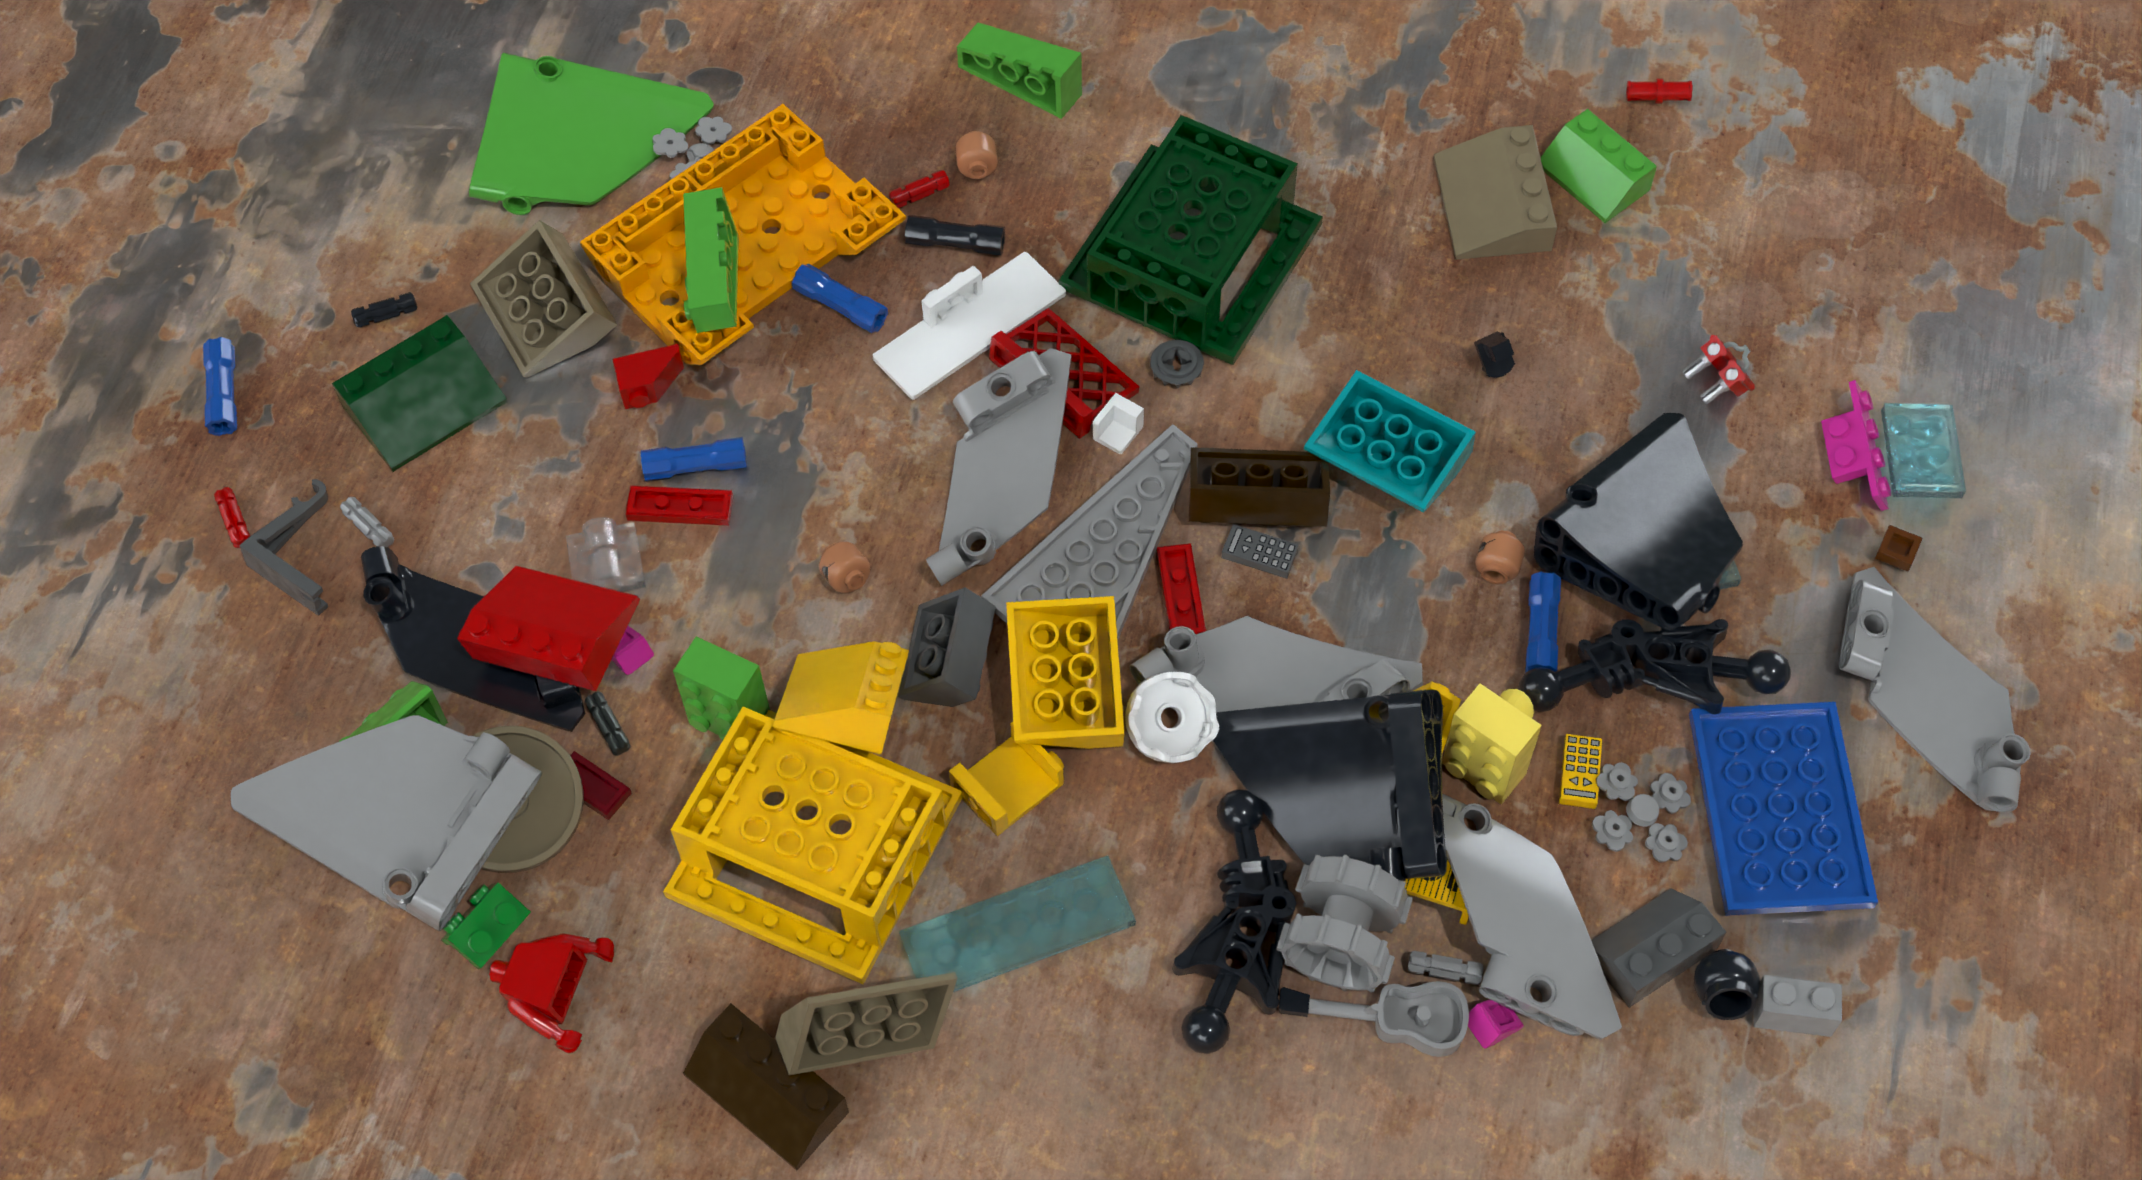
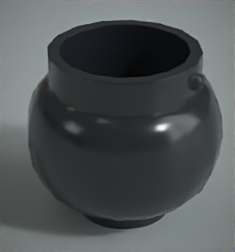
M1720 949L1712 952L1700 961L1695 969L1694 988L1702 1005L1705 1006L1711 1016L1721 1020H1735L1745 1017L1754 1010L1756 999H1758L1760 976L1751 959L1744 954L1729 949Z

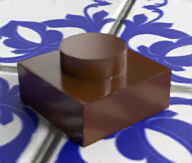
M1889 525L1875 559L1908 572L1923 538Z

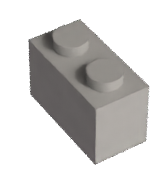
M1763 975L1754 1008L1755 1028L1827 1037L1833 1035L1842 1022V984Z

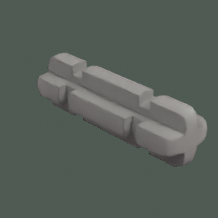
M348 497L346 501L341 503L340 509L349 520H353V524L368 539L373 540L376 546L388 547L393 544L394 537L386 527L381 526L382 523L369 510L362 507V504L355 497Z
M1412 951L1408 962V971L1410 973L1423 975L1425 971L1429 972L1431 977L1458 982L1462 978L1465 979L1464 983L1474 985L1481 983L1483 964L1479 962L1468 961L1467 964H1463L1462 959L1432 954L1431 958L1426 957L1427 953Z

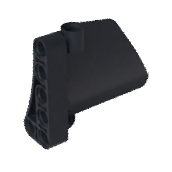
M1663 413L1576 483L1566 489L1565 499L1538 520L1534 558L1543 570L1555 573L1561 579L1665 630L1675 631L1696 614L1698 610L1708 613L1714 607L1720 594L1719 582L1724 572L1741 551L1743 541L1713 487L1685 416L1681 413Z
M1418 690L1391 693L1389 695H1376L1373 697L1216 712L1219 731L1213 740L1244 787L1258 797L1264 814L1304 864L1310 865L1315 855H1320L1321 857H1343V855H1347L1351 859L1363 861L1374 866L1380 865L1382 870L1390 873L1399 881L1445 875L1447 859L1442 798L1443 705L1437 690ZM1383 702L1388 705L1389 718L1385 722L1379 717L1378 713L1379 707Z

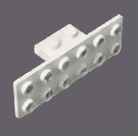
M1027 252L1021 253L983 280L982 273L973 265L966 271L957 273L951 281L938 290L935 289L929 292L921 300L924 320L875 352L873 360L910 399L915 400L988 350L993 335L1001 330L1008 334L1065 297L1066 290Z

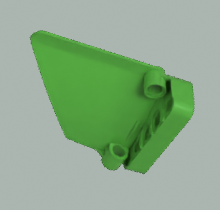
M502 53L489 112L471 178L469 197L495 203L503 201V207L516 215H525L530 212L533 205L544 201L580 205L596 204L661 156L653 151L654 135L660 134L665 128H671L676 133L681 132L686 135L698 124L699 119L706 117L713 110L714 103L709 95L704 92L560 60L552 56H543L534 60Z

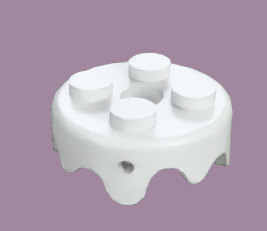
M1166 672L1151 676L1136 687L1127 702L1125 721L1129 737L1139 751L1155 761L1177 763L1191 760L1197 757L1202 749L1213 741L1218 734L1219 723L1216 718L1215 699L1192 674ZM1167 707L1175 709L1178 714V722L1172 728H1167L1161 721V714Z

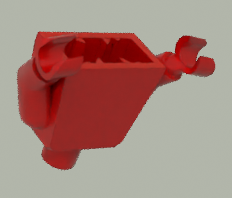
M563 933L536 939L532 943H519L514 949L510 962L495 960L492 963L489 973L490 980L500 983L499 993L508 1001V1010L512 1015L547 1039H555L557 1041L555 1046L569 1054L573 1053L582 1042L580 1040L582 1034L574 1030H563L558 1024H563L588 960L585 954H594L604 961L613 962L614 944L609 938H597L595 942H591L590 938Z

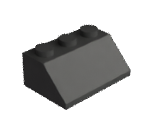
M966 587L920 604L898 697L908 701L949 707L975 700L980 690V679L987 657L986 651L990 632L993 628L996 606Z
M1670 888L1591 941L1606 980L1630 1008L1716 951L1726 931L1702 902Z

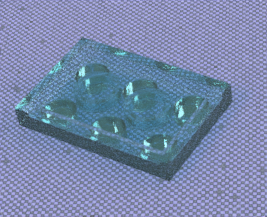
M1884 403L1881 415L1893 497L1962 499L1966 488L1953 405Z

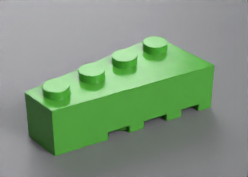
M979 22L957 46L959 68L1060 119L1065 116L1082 95V55L1080 52Z
M720 187L684 193L687 268L685 286L688 294V300L684 301L687 320H693L697 333L736 327L739 235L724 191Z

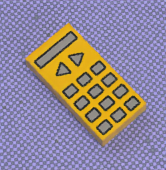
M1572 734L1565 735L1559 804L1596 809L1599 792L1596 778L1600 775L1601 738Z

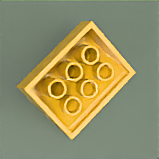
M1114 596L1006 602L1014 742L1085 749L1123 747L1124 721Z
M872 641L798 654L773 727L881 755L909 650L901 648L898 644L892 642L880 643Z

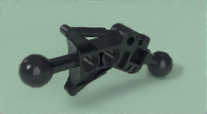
M1622 619L1613 625L1611 633L1596 638L1595 642L1591 643L1586 639L1579 641L1577 653L1582 663L1559 672L1545 667L1532 668L1524 673L1519 682L1518 690L1524 692L1530 698L1534 711L1545 712L1551 711L1558 706L1564 696V692L1589 682L1603 698H1610L1612 692L1621 694L1624 689L1631 690L1644 683L1656 687V691L1692 702L1715 715L1721 712L1724 697L1715 686L1713 676L1746 680L1747 684L1755 692L1767 695L1776 694L1785 688L1791 677V669L1788 660L1781 653L1771 649L1759 650L1751 655L1749 659L1714 656V648L1726 638L1728 622L1724 619H1717L1706 625L1681 626L1675 631L1660 628V631L1644 632L1642 626L1634 620Z
M1236 789L1228 792L1220 799L1217 806V819L1221 827L1234 836L1238 860L1226 864L1217 872L1218 878L1223 880L1219 886L1220 890L1225 892L1222 896L1224 908L1218 916L1214 915L1188 947L1174 959L1172 967L1174 974L1178 976L1197 973L1215 980L1205 1004L1189 1011L1182 1023L1183 1038L1186 1044L1197 1053L1210 1054L1224 1047L1229 1040L1230 1026L1225 1013L1235 990H1239L1254 998L1262 1011L1267 1015L1274 1014L1279 1005L1278 995L1284 958L1282 952L1276 948L1284 923L1290 924L1296 907V900L1292 892L1289 891L1287 880H1284L1283 875L1287 868L1286 862L1284 860H1270V856L1260 857L1255 829L1259 827L1263 819V808L1258 797L1248 790ZM1251 927L1257 932V935L1246 936L1240 928ZM1268 931L1276 932L1275 942L1271 944L1268 966L1266 967L1261 946ZM1237 959L1244 967L1240 969L1231 968L1226 963V960Z

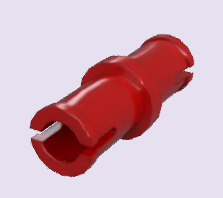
M1656 78V82L1627 81L1626 100L1655 101V104H1662L1663 101H1691L1692 81L1664 82L1663 78Z

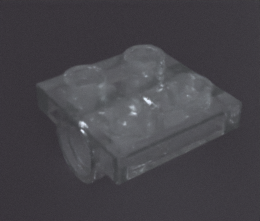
M595 518L587 521L582 526L581 533L566 535L572 580L620 592L646 587L634 522L617 525L610 518Z

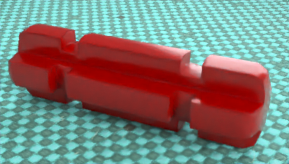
M939 170L932 173L931 178L925 176L904 185L905 189L903 190L899 187L890 191L889 200L897 208L908 205L907 201L913 203L934 194L935 189L939 192L950 186L949 178L944 170Z
M224 487L222 490H217L214 497L233 546L240 548V545L250 537V534L247 531V526L237 504L235 494L230 487Z

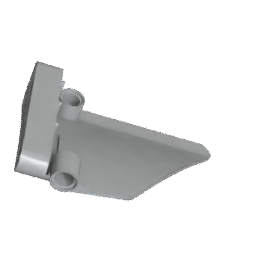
M412 715L334 743L236 785L231 790V806L236 812L389 904L391 907L405 910L440 932L453 915L496 844L536 786L542 772L509 753V747L489 733L483 732L480 737L468 736L419 715ZM397 881H404L411 886V889L404 895H396L390 890V887Z

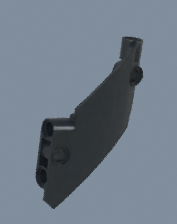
M376 546L362 553L361 561L366 582L363 591L364 599L378 614L406 674L492 707L570 732L574 730L586 714L578 686L473 659L458 641L457 637L472 608L484 596L410 570L406 566L400 565L398 557L388 547Z

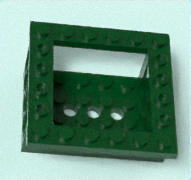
M1180 115L1159 147L1150 145L1059 279V285L1066 292L1172 339L1187 341L1195 345L1200 351L1234 365L1321 227L1323 216L1294 205L1298 163ZM1195 208L1202 213L1197 216H1190L1185 211ZM1260 228L1277 234L1278 236L1229 313L1221 322V289ZM1176 232H1182L1186 235V237L1180 240H1176L1171 238L1169 235Z

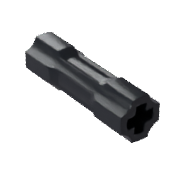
M909 215L905 227V244L921 246L942 245L972 249L977 253L1001 256L1003 254L1006 234L1005 227L987 224L967 225L938 221L931 217Z

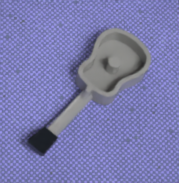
M1429 982L1415 987L1388 984L1382 989L1378 1003L1371 1006L1312 999L1306 993L1286 987L1280 989L1278 1011L1281 1014L1308 1017V1014L1374 1021L1376 1033L1382 1041L1387 1043H1405L1430 1056L1443 1057L1457 1051L1468 1027L1469 1011L1466 997L1458 987L1447 982Z

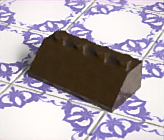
M1191 447L1189 522L1327 527L1330 501L1329 462L1308 451Z
M731 1003L704 1031L683 1072L687 1079L796 1171L849 1113L845 1097L814 1071L789 1075L777 1041Z

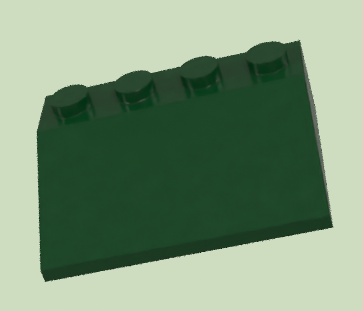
M448 315L332 383L342 407L393 472L508 402L466 337Z

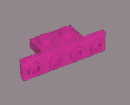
M1856 380L1849 382L1854 410L1821 421L1831 475L1836 484L1867 475L1871 496L1880 510L1884 511L1889 509L1886 497L1891 496V490L1885 476L1882 477L1880 468L1885 467V461L1879 447L1876 448L1874 439L1879 438V432L1874 419H1870L1869 410H1873V403L1867 390L1862 391Z

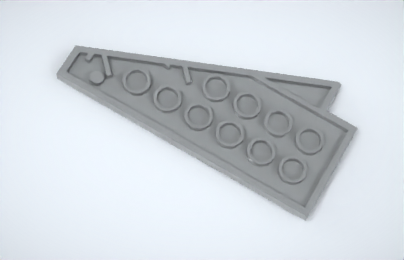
M1172 424L982 594L981 597L995 605V614L1007 623L1006 602L1114 596L1118 641L1190 470L1191 447H1198V444Z

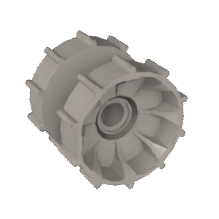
M1315 855L1310 865H1303L1295 890L1301 893L1304 900L1303 906L1310 907L1321 916H1302L1301 914H1296L1295 919L1290 924L1284 923L1276 948L1282 952L1285 959L1284 964L1292 966L1300 973L1309 977L1311 981L1316 980L1338 987L1342 991H1347L1348 989L1374 992L1375 988L1381 983L1387 984L1395 957L1389 954L1387 941L1380 940L1368 931L1392 933L1393 928H1396L1399 923H1406L1413 900L1412 897L1407 895L1406 882L1399 881L1390 873L1382 870L1380 865L1374 866L1363 861L1351 859L1347 855H1343V857H1321L1320 855Z

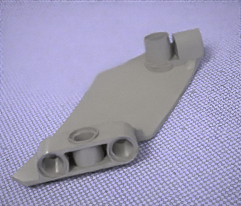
M1053 348L1040 355L1035 351L1027 352L966 388L953 399V405L969 431L965 433L963 439L959 440L956 445L939 551L925 559L941 586L975 565L989 563L994 558L997 549L1048 509L1064 418L1071 354ZM1008 386L1011 388L1010 392L1005 396L995 395L1000 387ZM978 539L986 540V545L981 551L973 552L970 550L974 541Z
M1875 567L1856 572L1852 580L1839 658V669L1871 680L1869 703L1913 749L1950 783L1974 801L1976 805L1989 811L2009 812L2015 810L2018 806L2021 765L2029 759L2031 752L2027 741L2014 733L2008 689L1970 662L1936 632L1895 591Z
M1442 794L1446 856L1461 892L1479 945L1486 947L1485 950L1492 954L1479 988L1480 994L1500 1005L1568 1035L1579 1036L1586 1033L1601 1040L1620 1030L1622 1025L1598 956L1571 891L1553 855L1522 835L1493 820L1489 811L1484 806L1476 803L1466 805ZM1464 818L1474 822L1476 831L1467 828ZM1530 987L1539 990L1542 995V1003L1533 999Z

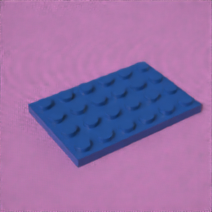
M1836 702L1722 707L1721 712L1715 715L1702 708L1691 709L1689 719L1725 916L1875 908L1878 904Z

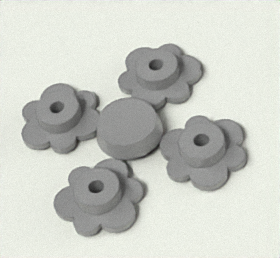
M718 116L713 119L702 117L698 121L695 133L701 137L703 143L694 144L689 148L688 143L685 141V134L681 132L676 133L671 128H665L660 134L653 136V151L658 155H667L670 158L676 157L678 153H685L687 151L689 162L686 165L678 163L675 166V170L670 173L671 180L714 151L710 144L725 142L727 136L732 132V126L729 123L723 122V119Z
M1622 762L1615 764V766L1605 764L1602 767V773L1596 778V784L1601 790L1606 791V796L1609 799L1616 800L1619 797L1621 800L1628 801L1626 806L1628 817L1624 815L1617 816L1612 810L1607 811L1604 816H1596L1592 821V827L1597 832L1595 836L1596 841L1600 844H1606L1611 851L1618 852L1623 849L1625 844L1633 840V834L1630 832L1632 822L1643 827L1650 826L1648 830L1649 837L1646 839L1645 845L1652 850L1655 860L1658 862H1666L1669 859L1678 861L1682 857L1681 851L1687 847L1686 837L1677 833V828L1672 824L1664 827L1662 824L1655 822L1659 815V809L1666 808L1669 813L1674 814L1679 808L1684 809L1689 806L1691 798L1685 792L1687 790L1686 783L1682 780L1676 781V778L1670 773H1664L1659 777L1658 781H1653L1650 784V790L1654 793L1652 797L1646 794L1634 797V787L1638 784V779L1631 775L1630 767Z

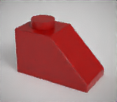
M678 344L612 359L625 409L641 408L658 402L684 369Z

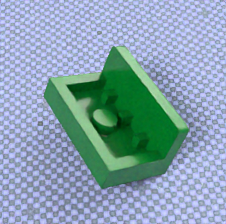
M499 882L491 884L489 887L485 884L481 885L468 900L472 903V906L463 915L459 912L456 913L443 927L447 933L441 941L445 945H451L477 969H481L531 913Z

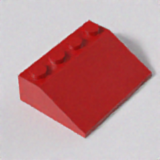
M515 566L472 608L457 639L473 659L597 691L639 604L640 598L636 595Z

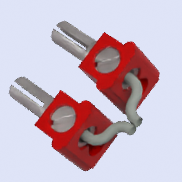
M1711 335L1710 340L1700 347L1703 352L1700 358L1683 369V374L1688 379L1711 364L1719 371L1718 374L1721 379L1718 383L1700 395L1705 404H1709L1729 389L1739 397L1747 390L1753 391L1755 388V384L1746 373L1749 368L1747 356L1751 351L1746 345L1740 347L1734 342L1723 343L1717 335ZM1728 347H1733L1736 351H1744L1742 355L1743 368L1737 363L1736 358Z

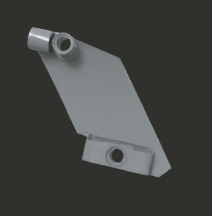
M1249 616L1199 634H1195L1193 630L1184 626L1172 628L1164 637L1165 645L1163 647L1155 648L1130 665L1131 674L1138 685L1147 678L1160 673L1184 672L1194 675L1197 681L1213 695L1216 703V712L1389 695L1391 693L1413 691L1423 685L1422 663L1380 656L1329 644L1280 629ZM1385 702L1379 707V715L1388 709V705Z

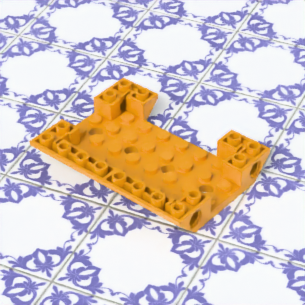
M781 104L581 240L580 245L605 284L667 346L678 344L682 360L686 364L702 365L754 328L749 318L792 288L795 273L802 264L807 265L809 263L820 269L838 255H857L906 220V215L866 178H862L857 183H854L826 157L823 139L788 107ZM722 187L739 235L736 327L697 333L693 320H687L684 310V301L688 300V294L685 286L687 268L683 194ZM820 192H826L830 194L825 199L814 198V196ZM769 227H777L780 229L779 232L775 234H766L764 232ZM668 298L678 299V302L672 306L662 304Z

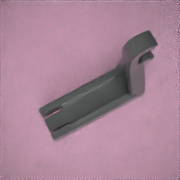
M312 479L316 495L307 502L299 501L298 497L291 498L293 507L251 535L240 545V549L249 568L319 616L328 608L327 602L318 597L323 592V588L275 555L298 529L328 501L325 484L320 480Z

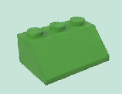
M1586 109L1565 124L1541 156L1544 172L1604 223H1607L1650 191L1657 168L1652 161L1589 109Z
M411 681L404 688L395 691L384 706L377 712L369 714L359 728L340 741L412 715H419L443 726L448 721L433 690L427 685Z

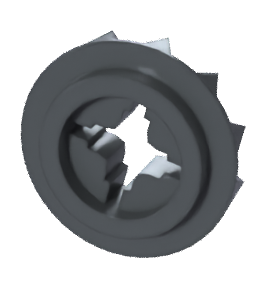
M1170 340L1160 344L1153 351L1150 360V367L1154 378L1161 379L1164 386L1170 383L1175 384L1177 388L1185 383L1192 385L1195 378L1201 377L1204 365L1200 350L1195 345L1183 340ZM1175 356H1178L1181 364L1179 371L1174 370L1173 361H1175Z

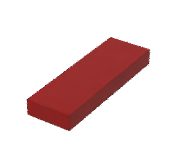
M630 485L625 515L627 521L729 526L733 492L732 490Z
M1191 543L1157 547V559L1169 630L1184 626L1193 630L1195 634L1205 632L1206 627Z

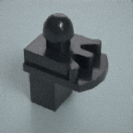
M1497 331L1474 342L1482 364V371L1486 373V376L1498 378L1505 376L1512 370L1515 365L1512 357L1514 352L1510 340L1505 337L1503 332Z

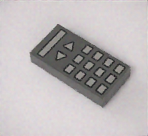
M1233 524L1222 550L1221 558L1287 579L1297 555L1299 544Z

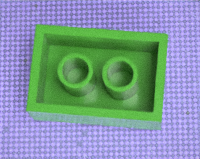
M697 636L673 670L688 722L701 732L709 730L719 735L723 740L742 707L762 715H766L768 710H770L759 665Z

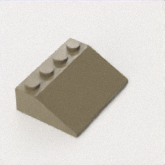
M1533 125L1499 128L1434 154V163L1455 260L1552 251L1557 224Z
M540 220L470 283L521 374L526 378L594 346L617 326L616 321L563 233Z
M952 972L805 998L781 1014L775 1037L788 1074L794 1075L934 1049L958 979L956 973Z

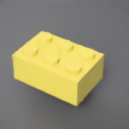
M1479 684L1453 716L1442 764L1446 766V769L1453 776L1460 779L1464 778L1474 785L1483 797L1494 799L1501 805L1527 774L1542 726L1532 719L1534 709L1530 698L1518 689L1505 690L1498 696L1482 684Z

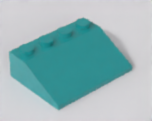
M1356 370L1304 445V450L1424 513L1456 478L1473 452L1476 431Z

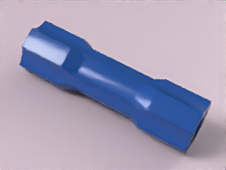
M809 263L807 265L802 264L795 273L792 288L799 293L825 304L870 333L878 332L884 325L888 309L882 304L854 292L831 279L828 274Z
M227 338L208 339L203 344V361L206 369L205 427L208 428L210 434L216 436L232 434L237 429V408L234 404L233 374L235 369V347L231 344V340Z
M743 437L717 440L712 444L674 449L662 447L641 450L640 452L645 481L670 478L680 473L710 469L722 471L747 467Z
M1537 572L1531 575L1529 582V640L1526 650L1525 673L1532 668L1545 667L1555 672L1558 668L1557 625L1561 577L1555 573Z

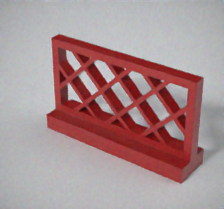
M1049 308L1008 334L1001 330L991 337L989 359L999 368L1027 352L1035 351L1040 355L1047 351L1037 349V341L1056 342V350L1059 351L1061 343L1074 344L1079 348V353L1065 352L1071 354L1072 362H1079V371L1070 370L1069 379L1078 380V388L1067 389L1063 425L1079 439L1090 432V426L1093 424L1094 419L1115 393L1128 400L1139 393L1140 386ZM1048 321L1057 329V333L1039 332L1038 327ZM1018 339L1033 340V349L1022 348L1015 341ZM1083 363L1097 364L1102 368V373L1083 371ZM1083 380L1102 382V391L1083 389ZM1106 382L1118 383L1125 389L1121 392L1106 391ZM1082 398L1101 400V405L1092 410L1082 401Z

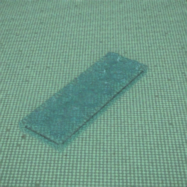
M1107 855L899 931V936L915 978L955 972L958 978L953 991L955 992L1135 926L1136 919Z

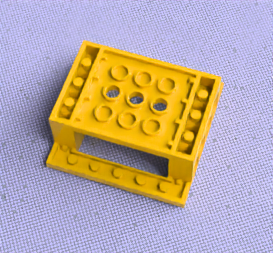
M742 707L670 829L681 862L665 887L664 895L670 900L864 985L963 798V792L868 751L774 728L773 723L777 713L768 710L766 715H762ZM771 792H780L784 795L783 801L775 806L767 805L764 799ZM805 806H813L818 810L816 816L810 820L800 819L797 813ZM839 820H845L851 824L850 830L845 834H835L830 829ZM727 860L840 908L846 933L845 935L837 933L716 879Z

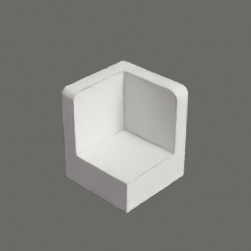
M1115 393L1093 421V440L1118 454H1122L1143 428L1144 408Z

